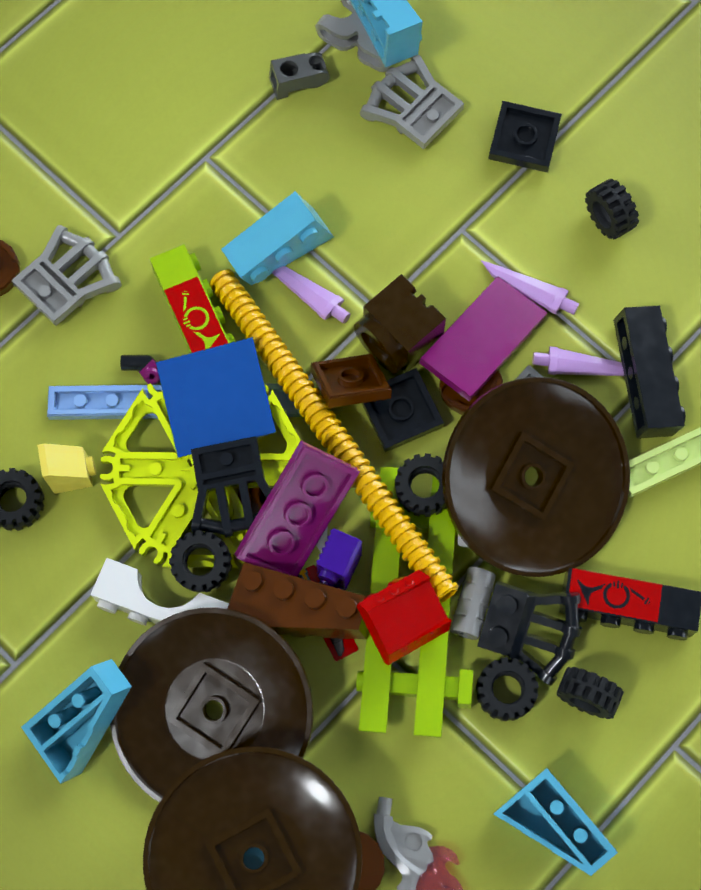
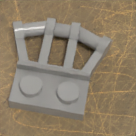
M416 55L411 57L410 62L396 68L390 67L385 72L386 77L381 82L376 81L371 86V95L367 104L362 106L360 116L368 121L377 120L395 126L400 134H405L422 149H425L464 109V103L436 82L421 56ZM416 72L422 79L426 89H421L406 76ZM394 85L399 86L415 100L409 104L392 91L391 88ZM386 100L401 114L378 108L380 101Z
M62 225L56 227L43 253L11 280L14 286L55 326L77 307H82L86 299L104 292L116 291L122 286L119 277L115 276L109 264V256L103 251L99 252L94 247L95 243L89 237L83 238L68 232V228ZM65 243L72 246L54 264L51 263L60 245ZM86 255L90 259L69 278L62 274L81 256ZM99 270L103 280L80 289L77 288L91 274Z

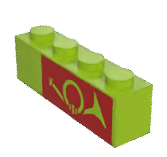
M185 244L149 258L154 274L190 353L236 342L232 333L226 334L222 327V324L226 323L219 305L213 307L209 299L214 295L207 279L201 281L197 271L201 270V266L195 253L189 254Z

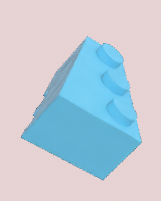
M350 0L385 68L418 55L419 44L422 41L421 30L423 21L407 0Z
M294 191L221 250L240 278L252 286L265 280L277 268L288 265L334 238V236L315 209Z
M112 659L91 666L21 727L60 784L82 774L132 687Z
M545 768L494 812L495 816L506 821L590 876L618 853L548 768Z

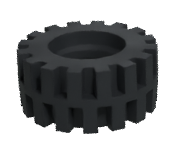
M608 179L586 193L585 203L588 204L586 208L591 213L590 218L592 221H595L597 229H601V233L604 236L607 235V238L617 239L634 229L639 223L637 218L639 214L635 210L636 204L632 202V196L626 192V188L623 185L620 186L619 181Z
M427 453L423 457L417 454L414 455V459L410 460L408 458L404 461V465L399 467L395 478V489L398 500L406 511H411L418 517L420 514L425 515V517H431V514L435 513L438 515L442 513V509H447L442 485V458L437 455L433 458L431 454ZM428 473L437 478L439 489L435 495L422 498L413 493L411 483L417 475Z
M9 468V472H5L4 469L0 471V500L2 495L11 488H21L26 493V502L17 511H5L0 505V528L3 527L12 531V528L19 531L23 530L22 527L25 525L27 527L33 525L32 521L34 519L38 520L40 510L43 511L44 509L43 500H45L38 482L26 471L21 469L17 471L15 468Z
M202 530L186 533L184 538H179L176 541L177 545L175 548L172 547L170 552L172 556L169 558L171 573L183 587L199 593L210 592L212 589L222 586L221 583L228 579V573L232 569L231 553L227 545L213 533L203 532ZM206 548L214 555V567L206 575H194L188 569V557L195 549Z
M508 657L492 661L481 672L476 685L477 700L481 704L482 710L490 714V717L500 719L501 721H514L527 714L534 706L538 697L539 686L535 679V673L530 671L529 666L525 662L524 664L519 662V659H508ZM501 676L515 678L521 687L519 699L510 704L499 701L493 693L495 680Z
M567 667L557 690V696L563 702H567L568 705L576 707L582 712L585 711L589 715H596L599 718L606 719L614 718L624 693L621 687H618L614 682L608 681L607 678L600 677L597 673L588 672L582 668L578 669L577 667Z

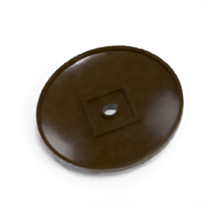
M548 377L521 378L500 384L479 397L466 410L451 434L445 451L442 471L445 505L454 528L461 539L479 558L502 571L526 577H546L567 572L569 568H576L592 558L611 538L623 516L630 486V465L623 436L606 408L595 397L574 384ZM530 467H533L538 474V479L532 486L528 485L525 481V473Z
M217 607L183 611L153 625L137 639L124 656L119 669L132 687L110 723L111 734L116 751L126 771L142 790L156 801L160 802L170 786L192 766L226 750L241 747H268L287 751L304 758L310 742L314 718L310 683L305 669L292 647L277 631L261 620L243 612ZM215 700L222 705L223 714L220 719H212L208 716L206 706L209 701Z
M241 747L226 750L200 761L183 773L170 786L156 807L148 826L143 851V874L146 890H358L362 872V844L359 828L353 811L341 790L322 770L311 762L287 751L268 747ZM251 848H259L264 854L263 865L255 870L247 868L244 863V855Z

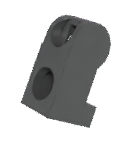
M317 52L271 60L269 79L277 100L288 97L289 92L320 87L330 78L323 56Z

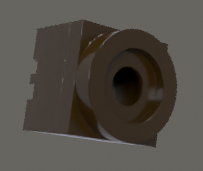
M402 274L363 306V317L354 324L355 333L368 353L372 354L375 360L391 373H397L400 369L407 372L420 361V358L444 334L446 318L433 305L426 307V298L422 294L418 297L414 295L417 292L415 287Z

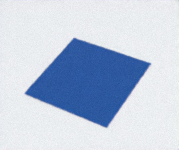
M253 337L156 362L178 458L191 455V449L254 436L260 437L276 432Z

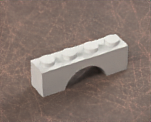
M106 558L91 592V596L98 602V608L115 614L117 609L129 614V620L145 626L148 621L157 624L163 619L183 611L215 607L227 609L229 603L199 593L190 602L179 607L166 608L155 605L144 596L142 576L138 569Z

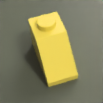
M55 444L37 445L42 477L54 494L93 487L91 476L96 475V466L93 456L88 457L83 447Z

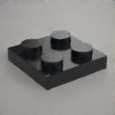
M502 101L488 159L548 173L562 114Z
M417 368L387 380L392 389L391 399L362 403L385 452L444 426V422Z

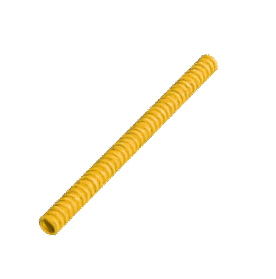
M226 269L215 274L209 283L211 289L220 298L219 300L222 305H225L227 312H230L231 318L235 320L241 332L246 334V339L253 337L258 356H261L263 363L267 364V368L269 371H272L273 377L278 379L277 382L283 387L285 394H289L288 398L294 402L295 408L300 409V415L305 417L304 420L308 425H311L310 429L316 433V438L322 440V446L328 448L327 453L356 467L360 471L351 487L356 488L355 492L358 496H362L361 501L363 504H368L367 510L373 512L372 516L375 520H379L378 525L380 528H385V535L391 536L390 542L392 545H397L396 550L398 553H403L402 559L409 562V569L420 570L430 576V583L440 603L448 600L457 592L459 587L457 582L452 583V575L445 573L447 569L444 565H439L441 562L439 557H434V550L427 548L428 542L422 540L421 532H416V525L414 523L410 524L411 519L408 515H404L405 510L403 507H398V500L392 499L393 493L386 491L387 485L381 482L380 475L375 474V468L369 466L370 461L364 458L365 455L361 450H358L359 446L353 442L352 436L347 434V429L341 427V421L336 419L334 411H330L331 408H328L323 396L319 395V390L314 388V383L311 380H308V375L298 365L296 358L292 357L291 351L287 350V346L282 342L281 337L276 335V330L271 328L270 322L266 320L260 308L255 305V301L250 298V294L245 291L244 286L240 284L234 272Z

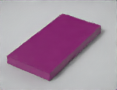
M497 276L420 358L419 364L470 402L546 318L547 312Z
M301 440L234 553L236 558L249 564L297 577L360 471L356 467Z

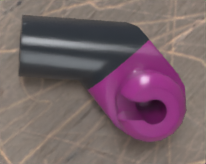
M121 355V371H138L148 384L154 385L160 382L156 361L150 355Z

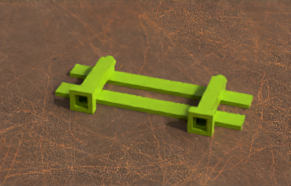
M381 467V482L387 485L386 491L393 493L392 499L398 500L395 478L399 468ZM432 476L431 496L435 495L439 489V482L435 476ZM399 502L398 507H403L404 509V506ZM442 509V513L438 515L435 513L431 514V517H425V515L421 514L418 517L413 512L405 510L404 515L410 517V524L414 523L416 525V532L428 534L429 545L427 548H432L435 552L433 556L439 557L441 561L439 565H444L447 569L445 573L452 575L455 535L458 536V533L454 528L447 509ZM373 512L370 514V528H375L370 594L385 589L389 582L399 578L400 553L396 550L397 545H392L390 542L391 536L385 535V528H380L378 525L379 520H375L372 516ZM451 597L441 603L448 618H450ZM449 631L420 647L418 674L391 672L392 664L387 665L384 663L370 633L368 634L364 671L357 672L356 691L362 692L359 731L387 733L389 695L416 697L414 736L442 737L444 699L458 700L457 708L471 709L473 670L460 669L459 677L446 676Z

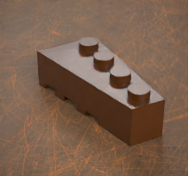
M246 562L243 563L227 609L253 616L269 625L280 635L304 638L306 636H322L323 638L367 640L369 634L357 609V604L367 596Z

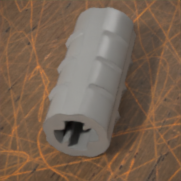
M478 567L467 568L460 597L457 599V608L453 615L451 633L466 639H479L486 610L489 607L490 595L493 592L492 588L496 577L494 573Z

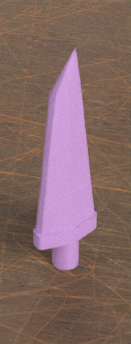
M481 260L493 278L499 276L517 291L546 308L549 312L556 315L559 309H562L573 315L575 314L579 303L566 298L568 290Z
M286 266L279 267L272 272L274 276L311 307L323 320L333 316L344 324L350 318L351 314L341 307L344 299L339 295L333 294Z
M551 346L549 347L548 354L533 353L532 365L548 366V374L624 376L622 362Z

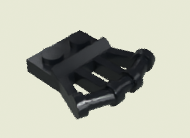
M254 436L191 449L198 487L191 532L194 533L202 530L222 534L227 538L234 536L235 532L248 531L258 512L256 514L253 513L248 483L257 482L266 498L271 492L270 487L265 481L257 437ZM239 485L244 517L231 520L225 488ZM216 490L221 521L204 518L209 491Z
M497 581L477 647L508 656L510 659H519L523 664L525 662L529 666L528 668L535 672L543 682L552 686L557 680V673L569 659H573L576 651L573 648L575 639L580 637L583 629L579 624L578 604L581 603L580 593L537 594ZM563 604L565 620L534 611L535 606ZM534 622L563 632L560 643L528 633L530 623ZM527 644L552 652L555 655L544 666L525 651L523 646Z

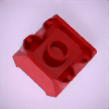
M420 570L408 576L392 580L385 589L370 594L357 604V609L384 663L387 665L392 664L449 631L452 620L447 617L430 583L431 577Z

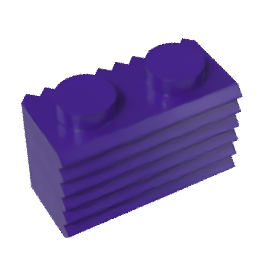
M334 528L330 530V535L327 536V541L324 542L325 547L322 548V553L319 554V560H316L317 576L320 579V584L346 590L362 556V541Z

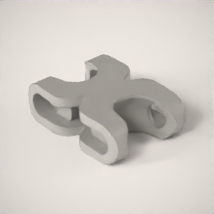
M341 0L343 6L352 12L350 16L338 18L326 14L316 23L317 34L326 43L340 51H348L357 46V57L360 62L379 72H385L389 69L390 66L385 68L350 0Z

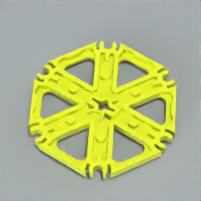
M150 383L147 385V389L152 398L148 399L145 390L142 388L102 451L103 454L111 453L115 454V456L101 457V462L103 464H112L113 470L109 474H100V478L106 482L114 481V483L100 485L134 550L137 551L140 544L146 541L140 547L139 554L145 557L150 549L156 548L158 554L153 562L157 565L162 564L166 554H168L167 560L162 567L171 568L169 558H171L172 553L170 552L172 547L175 548L177 545L176 541L184 537L192 524L198 487L192 454L178 458L177 452H130L127 448V442L142 418L146 414L153 413L157 415L176 451L163 391H156ZM264 384V385H265V389H266V393H267V395H268V394H269V387H268L266 384ZM272 389L271 394L268 396L272 417L287 442V448L282 454L260 453L265 481L270 488L274 487L301 441ZM189 460L191 461V463H192V465H193L192 467H190V465H189V463H188ZM257 482L248 483L249 488H260ZM239 485L225 488L231 520L244 517L242 503L234 488H239ZM133 486L173 487L149 527H140L125 501L124 495L126 490ZM216 490L209 491L206 509L213 520L221 521ZM247 530L235 532L234 536L225 538V535L220 534L231 553L232 569H240L236 565L234 553L246 535ZM189 555L187 561L188 568L212 569L215 562L214 555Z

